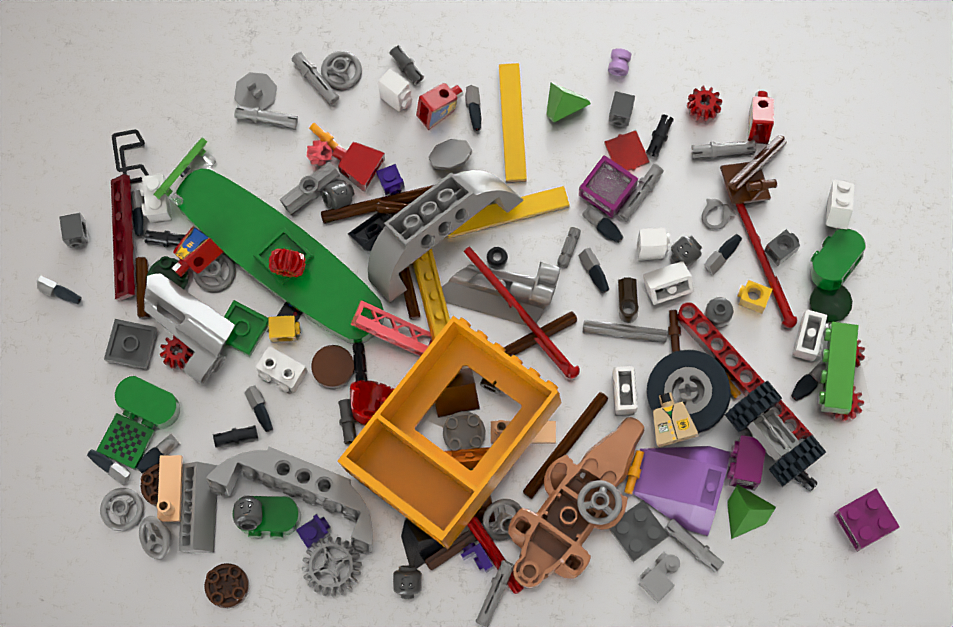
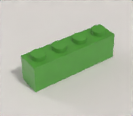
M832 322L829 328L825 329L824 341H828L827 349L823 350L822 362H826L825 370L821 371L820 383H824V386L818 398V404L822 405L821 411L848 415L851 411L859 325Z

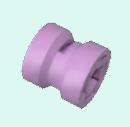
M613 49L610 57L612 62L609 63L608 72L616 76H626L629 70L628 63L631 60V52L625 49Z

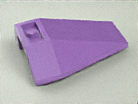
M711 446L640 448V451L644 452L640 466L642 471L640 478L636 480L633 494L672 520L674 518L687 531L708 536L726 476L730 452Z

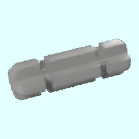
M570 228L568 232L569 237H566L561 250L562 255H559L557 261L558 265L568 267L570 257H572L577 240L581 234L580 229Z

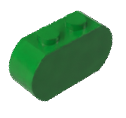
M852 229L836 230L832 237L828 236L825 239L821 251H816L810 260L812 262L810 275L812 281L819 288L824 290L840 289L863 259V253L866 248L865 240L861 234Z
M129 376L123 379L116 387V404L123 410L122 414L132 420L137 417L142 420L141 424L151 429L154 426L164 429L173 425L179 417L180 404L177 398L162 388L136 376Z
M253 496L262 503V523L254 530H240L251 538H261L262 534H270V538H283V535H290L298 528L301 521V512L297 504L290 497Z

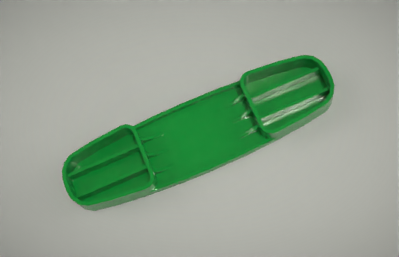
M211 169L195 170L183 180L176 191L175 197L181 213L195 228L212 239L237 265L281 299L302 312L308 320L347 343H366L374 337V335L352 326L351 322L360 301H364L384 311L381 300L356 274L321 243L275 208ZM286 227L313 254L314 258L305 265V270H303L301 276L292 277L283 286L253 255L277 232ZM363 308L361 315L373 320L371 311ZM384 318L379 320L381 325L384 322Z

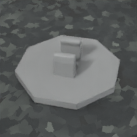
M249 72L237 81L234 99L240 106L249 108L260 107L261 110H266L275 103L277 86L267 74Z
M449 139L434 147L429 155V160L435 169L452 170L467 162L472 154V149L466 140Z

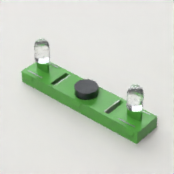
M203 137L193 146L153 194L158 199L163 197L164 194L168 197L173 192L170 186L179 176L183 178L191 169L188 165L198 154L202 157L206 152L203 147L206 146L207 141ZM209 152L203 158L210 165L216 163V159ZM176 192L170 197L177 205L183 203V199Z

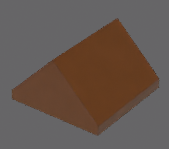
M461 369L437 399L435 406L438 418L450 416L461 411L469 412L480 409L472 369Z

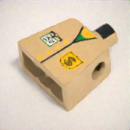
M671 392L659 395L662 407L653 410L657 446L660 448L698 437L699 433L684 403L674 404Z

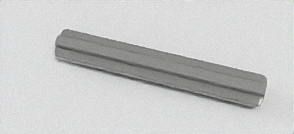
M584 320L583 324L584 332L658 342H666L668 331L663 329Z

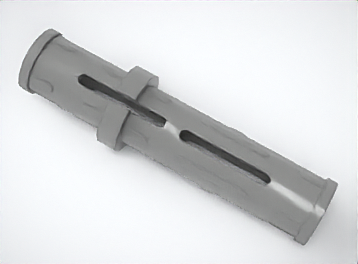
M302 52L296 53L292 57V62L301 70L302 76L313 84L329 105L336 103L339 100V95L318 73L317 67L311 64Z
M236 105L234 114L235 118L251 120L253 123L263 122L296 129L298 123V116L265 111L261 110L260 107L249 108Z
M754 140L718 144L710 142V144L692 145L691 150L693 151H691L694 159L699 157L716 158L723 155L755 153L756 149L754 147H756Z
M653 164L644 178H640L638 186L617 213L621 219L628 221L647 193L654 189L655 182L664 172L660 166Z
M674 518L664 528V530L689 549L698 561L704 562L713 572L716 573L724 564V561L709 550L710 547L708 545L704 546L676 522Z
M502 560L496 576L491 580L492 586L476 619L478 624L489 627L503 591L509 586L507 582L513 571L514 564Z

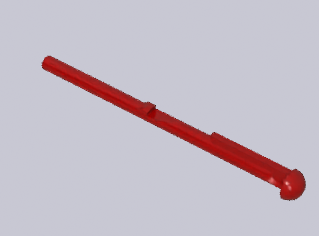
M736 204L784 318L781 324L785 328H793L797 324V317L793 316L779 280L773 273L762 247L761 239L756 233L745 204Z
M470 246L467 247L463 252L505 299L509 307L512 308L513 306L518 311L521 319L536 335L537 338L534 340L567 378H576L580 373L579 366L574 367L474 250Z

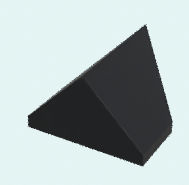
M405 519L401 534L409 565L416 566V569H418L425 563V559L444 546L409 519Z

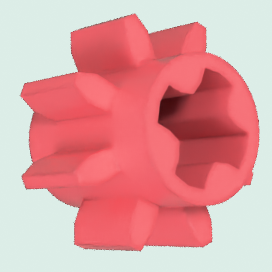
M315 140L312 146H307L306 157H308L312 165L318 164V166H323L327 160H331L332 149L327 145V141Z

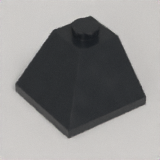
M377 212L350 231L348 235L363 250L371 251L377 237L385 227L384 223L391 217L386 213Z

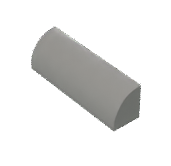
M202 462L183 464L179 551L213 552L216 494L211 492L212 489L209 487L206 477L217 465Z

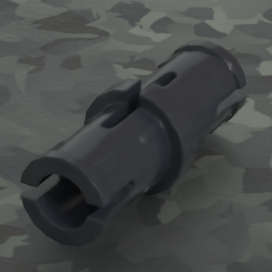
M661 115L656 130L652 132L653 138L646 150L648 155L653 153L652 157L659 156L663 143L668 139L667 134L674 121L672 117L667 119L668 115Z
M146 230L145 235L147 236H144V242L147 244H161L164 247H169V245L178 246L185 235L171 233L166 230L164 232Z
M256 425L240 429L232 428L231 431L213 434L215 448L230 444L239 445V442L258 439Z

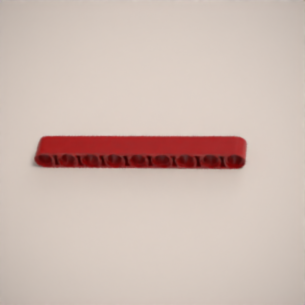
M687 302L681 305L678 312L679 323L708 355L721 364L725 372L732 378L731 381L745 397L765 382L695 304ZM690 311L693 317L685 318L682 312ZM697 327H705L707 333L700 334L697 331ZM711 343H719L722 349L714 350L711 347ZM727 358H732V359H734L735 362H736V365H735V366H729V365H727L725 359H727ZM740 375H748L751 381L743 382L740 379ZM782 400L775 404V407L780 411L778 415L784 423H791L794 426L795 430L792 433L798 441L813 435Z

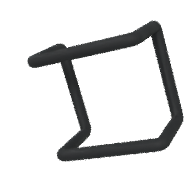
M133 129L112 134L117 171L127 175V171L141 168L145 176L149 175L142 164L127 167L125 164L123 149L143 146L145 144L139 131ZM136 134L140 142L122 145L119 148L122 168H120L116 137ZM142 177L130 179V183L142 181Z

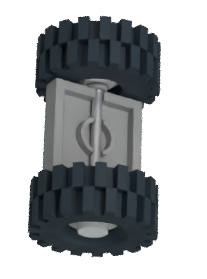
M766 381L736 403L725 416L738 432L743 431L747 427L749 428L753 437L762 444L766 453L775 460L776 463L769 468V471L783 487L822 457L826 451L813 435L801 443L798 441L776 412L771 409L782 397L771 383Z

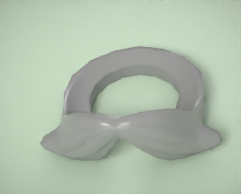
M706 199L707 205L701 216L703 223L708 228L717 230L725 227L729 218L736 214L728 204H724L717 199ZM715 206H724L723 221L719 225L709 224L706 218L708 211Z

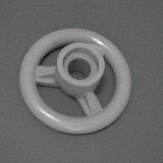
M347 51L331 53L325 58L321 66L322 77L330 87L335 89H346L353 86L359 80L362 72L359 59ZM333 60L332 66L328 67L329 63ZM351 61L356 68L352 79L347 74ZM336 73L343 78L345 83L332 81L328 74Z
M222 253L199 274L193 271V276L199 287L206 291L217 292L231 284L235 275V266L233 261L226 254ZM223 261L227 263L229 268L226 280L220 275ZM212 268H217L214 273L210 272ZM200 276L215 278L219 285H208L202 281Z
M596 480L586 484L581 489L577 505L580 514L585 520L596 525H603L612 522L619 515L622 508V498L620 492L613 484L603 480ZM595 487H600V490L592 495L591 501L584 502L588 491ZM607 489L614 495V510L608 506L609 496L606 494ZM596 499H603L604 504L598 505ZM591 508L603 510L608 516L596 518L591 516L586 510Z
M117 488L110 491L104 497L100 506V515L106 526L116 531H125L133 528L143 515L142 499L135 491L129 488ZM120 494L130 496L126 501L118 498L113 500L112 503L109 502L113 497ZM136 502V515L128 522L126 514L129 511V507ZM124 505V510L118 512V507ZM107 509H110L112 514L120 518L121 524H116L109 519Z
M500 499L493 502L486 509L482 523L492 539L504 541L511 538L508 529L513 516L506 513L505 505L513 507L518 512L521 506L516 501ZM498 508L499 515L497 521L490 527V516ZM501 529L505 534H497L496 532Z
M148 516L140 524L139 539L142 548L148 556L154 559H161L168 553L171 533L168 527L157 517ZM146 526H147L148 531H149V540H148V542H147V540H146V534H145ZM156 544L163 546L162 550L158 553L152 550Z

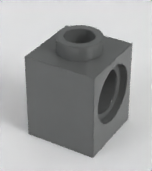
M615 91L608 121L616 126H629L635 96Z
M81 213L59 216L62 240L67 246L80 247L83 243H88L86 223Z
M786 229L770 241L764 251L779 266L798 251L800 247L799 239L794 233H789ZM785 243L789 249L782 250L779 244Z

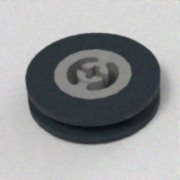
M680 350L665 356L655 365L647 383V399L652 412L662 407L659 395L671 392L673 397L676 384L680 380H684L679 386V395L686 402L685 407L698 433L711 429L723 418L730 403V384L724 368L712 356L697 350ZM692 379L700 381L704 386V396L697 404H694V402L699 397L698 388L691 381ZM688 387H690L692 391H695L691 392V396L687 397L686 393H682L686 392Z

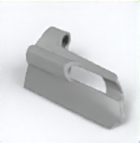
M540 262L535 278L489 268L498 279L506 283V289L537 323L545 308L550 306L561 268ZM470 264L463 268L442 286L446 303L526 325L518 311L513 306L510 308L497 290L468 282L477 274H482L475 265Z
M161 273L147 276L144 311L195 352L185 365L183 371L200 384H203L212 372H217L223 365L225 357L221 355V352L235 325ZM157 304L181 320L182 323L176 325L157 311Z

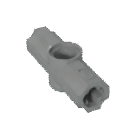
M328 161L310 176L303 177L299 185L279 200L290 214H293L309 200L316 199L320 192L324 190V187L338 179L340 174L333 164ZM308 185L315 186L311 191L305 190Z

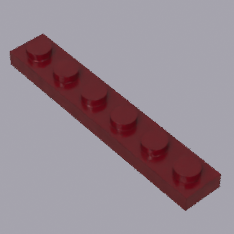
M122 174L111 180L116 300H124L135 295L130 175Z

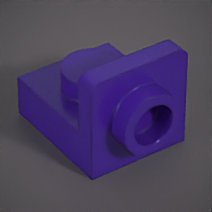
M396 164L376 171L385 195L400 193L405 188L404 181L399 174Z
M315 514L312 520L296 529L307 549L312 547V543H319V539H325L330 536L328 529L331 527L324 516L319 518Z
M471 543L463 548L464 552L461 554L463 560L476 554L477 557L473 559L479 570L484 568L487 573L494 569L480 543L477 545Z

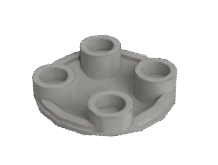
M463 411L455 413L447 418L443 426V438L450 450L480 448L485 440L486 430L477 414Z

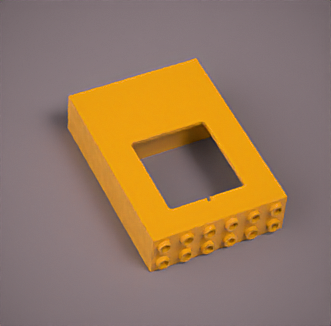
M452 316L337 461L347 473L446 549H449L562 403L560 393L557 390L558 387L553 382L542 380L540 378L541 375L531 367L527 369L522 365L523 362L517 356L512 355L510 357L505 353V348L497 342L492 344L487 340L488 336L480 330L474 331L470 328L471 324L462 317L457 319L455 316ZM464 366H468L492 385L496 381V388L521 405V409L473 470L467 469L415 430L418 423Z

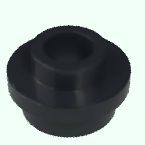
M493 247L487 253V262L494 268L504 266L508 260L507 252L501 247ZM495 255L501 256V259L499 261H495L493 257Z

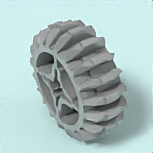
M329 536L328 543L325 544L324 539L321 538L319 539L321 546L318 547L316 543H312V547L315 549L314 552L309 549L306 550V553L311 557L303 558V562L309 564L302 567L303 571H309L303 577L305 580L311 579L308 583L309 587L317 584L314 589L316 593L320 592L323 588V596H327L328 591L331 590V596L335 597L336 590L338 589L340 594L343 595L344 590L342 587L346 586L348 590H351L352 587L349 582L352 581L355 584L358 582L353 575H361V571L356 570L355 567H361L362 563L354 561L360 558V554H352L355 551L354 546L347 549L349 546L348 540H345L341 545L340 537H337L335 543H333V538ZM329 550H340L347 557L333 558ZM323 553V564L314 570L318 556ZM329 559L334 564H337L336 570H334L336 576L330 569L326 568L329 566ZM350 563L346 577L341 580L340 570ZM331 575L335 584L323 583L317 579V576Z

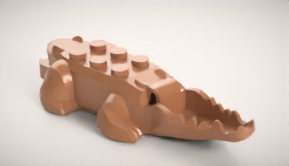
M633 417L626 418L614 432L605 436L590 448L577 465L573 463V460L568 455H564L554 461L544 476V486L549 497L539 511L534 513L529 509L521 508L514 515L509 524L508 533L512 541L521 548L519 559L516 561L513 569L514 578L521 586L535 588L553 573L569 579L578 577L585 570L591 559V555L582 547V544L594 528L600 530L609 529L621 520L628 500L622 494H620L622 508L619 515L612 522L603 525H596L585 520L579 512L577 499L581 489L592 481H607L615 487L623 482L628 474L636 445L645 431L644 425L639 420ZM581 473H585L583 479L580 477ZM595 487L588 491L584 502L591 501L592 495L598 492L600 487ZM607 489L606 494L609 496L608 506L614 510L615 498L612 492ZM596 499L598 505L604 504L603 499ZM595 508L586 510L591 516L596 518L608 516L603 510Z

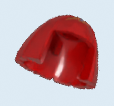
M360 380L353 382L350 385V405L354 418L361 425L365 426L393 392L394 388L383 383L378 384L376 381L365 382Z

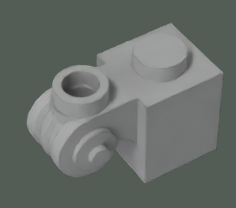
M665 552L655 560L657 565L652 570L648 567L639 576L642 579L639 585L657 603L675 586L667 578L666 572L675 573L680 567L679 558L675 555H668Z

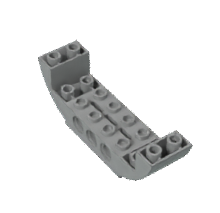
M478 170L463 171L457 174L451 172L384 223L385 227L377 237L369 257L368 280L389 302L393 301L407 290L398 275L399 272L494 201L508 213L524 200L501 179L491 173Z
M268 447L267 450L249 451L233 456L218 465L206 477L208 485L212 489L211 492L219 496H224V494L231 495L241 472L243 473L242 476L254 481L256 478L263 481L262 484L274 489L276 486L283 489L282 492L291 497H295V495L301 496L303 501L308 504L315 505V503L324 506V510L331 513L336 511L343 513V517L351 521L358 519L351 535V545L354 546L357 552L366 554V552L372 553L373 528L371 517L365 502L352 487L351 479L272 447ZM282 472H288L287 475H280ZM302 480H308V481H309V482L306 483V484H301V483H300ZM323 488L329 489L327 492H321L320 490Z

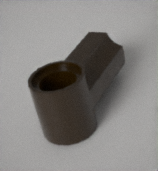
M624 277L618 279L619 317L625 323H632L637 319L639 309L637 280L631 277ZM629 307L632 308L634 312L631 314H627L623 310Z

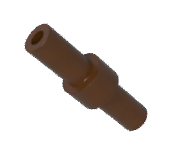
M669 310L670 327H668V336L671 337L672 353L680 351L679 336H681V327L678 326L677 310Z

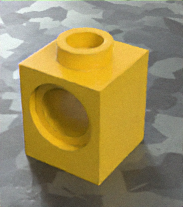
M748 280L746 286L741 285L737 297L741 299L738 305L762 314L772 289ZM748 293H756L759 299H750Z
M295 316L268 317L269 339L271 342L297 341V335H300V322H296Z

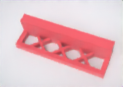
M360 301L351 322L352 326L420 357L433 342L429 331L364 301ZM363 308L371 311L373 320L361 315ZM382 318L389 319L393 328L390 329L381 325L379 320ZM403 326L409 328L412 337L399 333L398 328ZM424 335L430 338L429 345L418 342L417 337Z

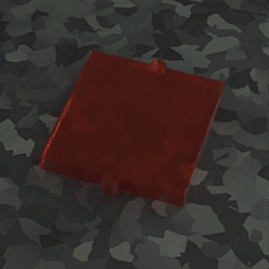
M636 130L624 135L619 134L618 137L604 142L611 160L627 171H635L636 168L650 163Z

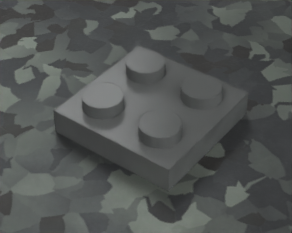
M115 319L104 360L147 370L158 329L154 326Z
M643 500L625 512L615 526L609 528L632 562L669 537Z

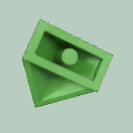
M551 82L546 114L550 120L556 122L591 104L584 96Z
M737 484L727 501L731 539L765 525L776 509V506Z

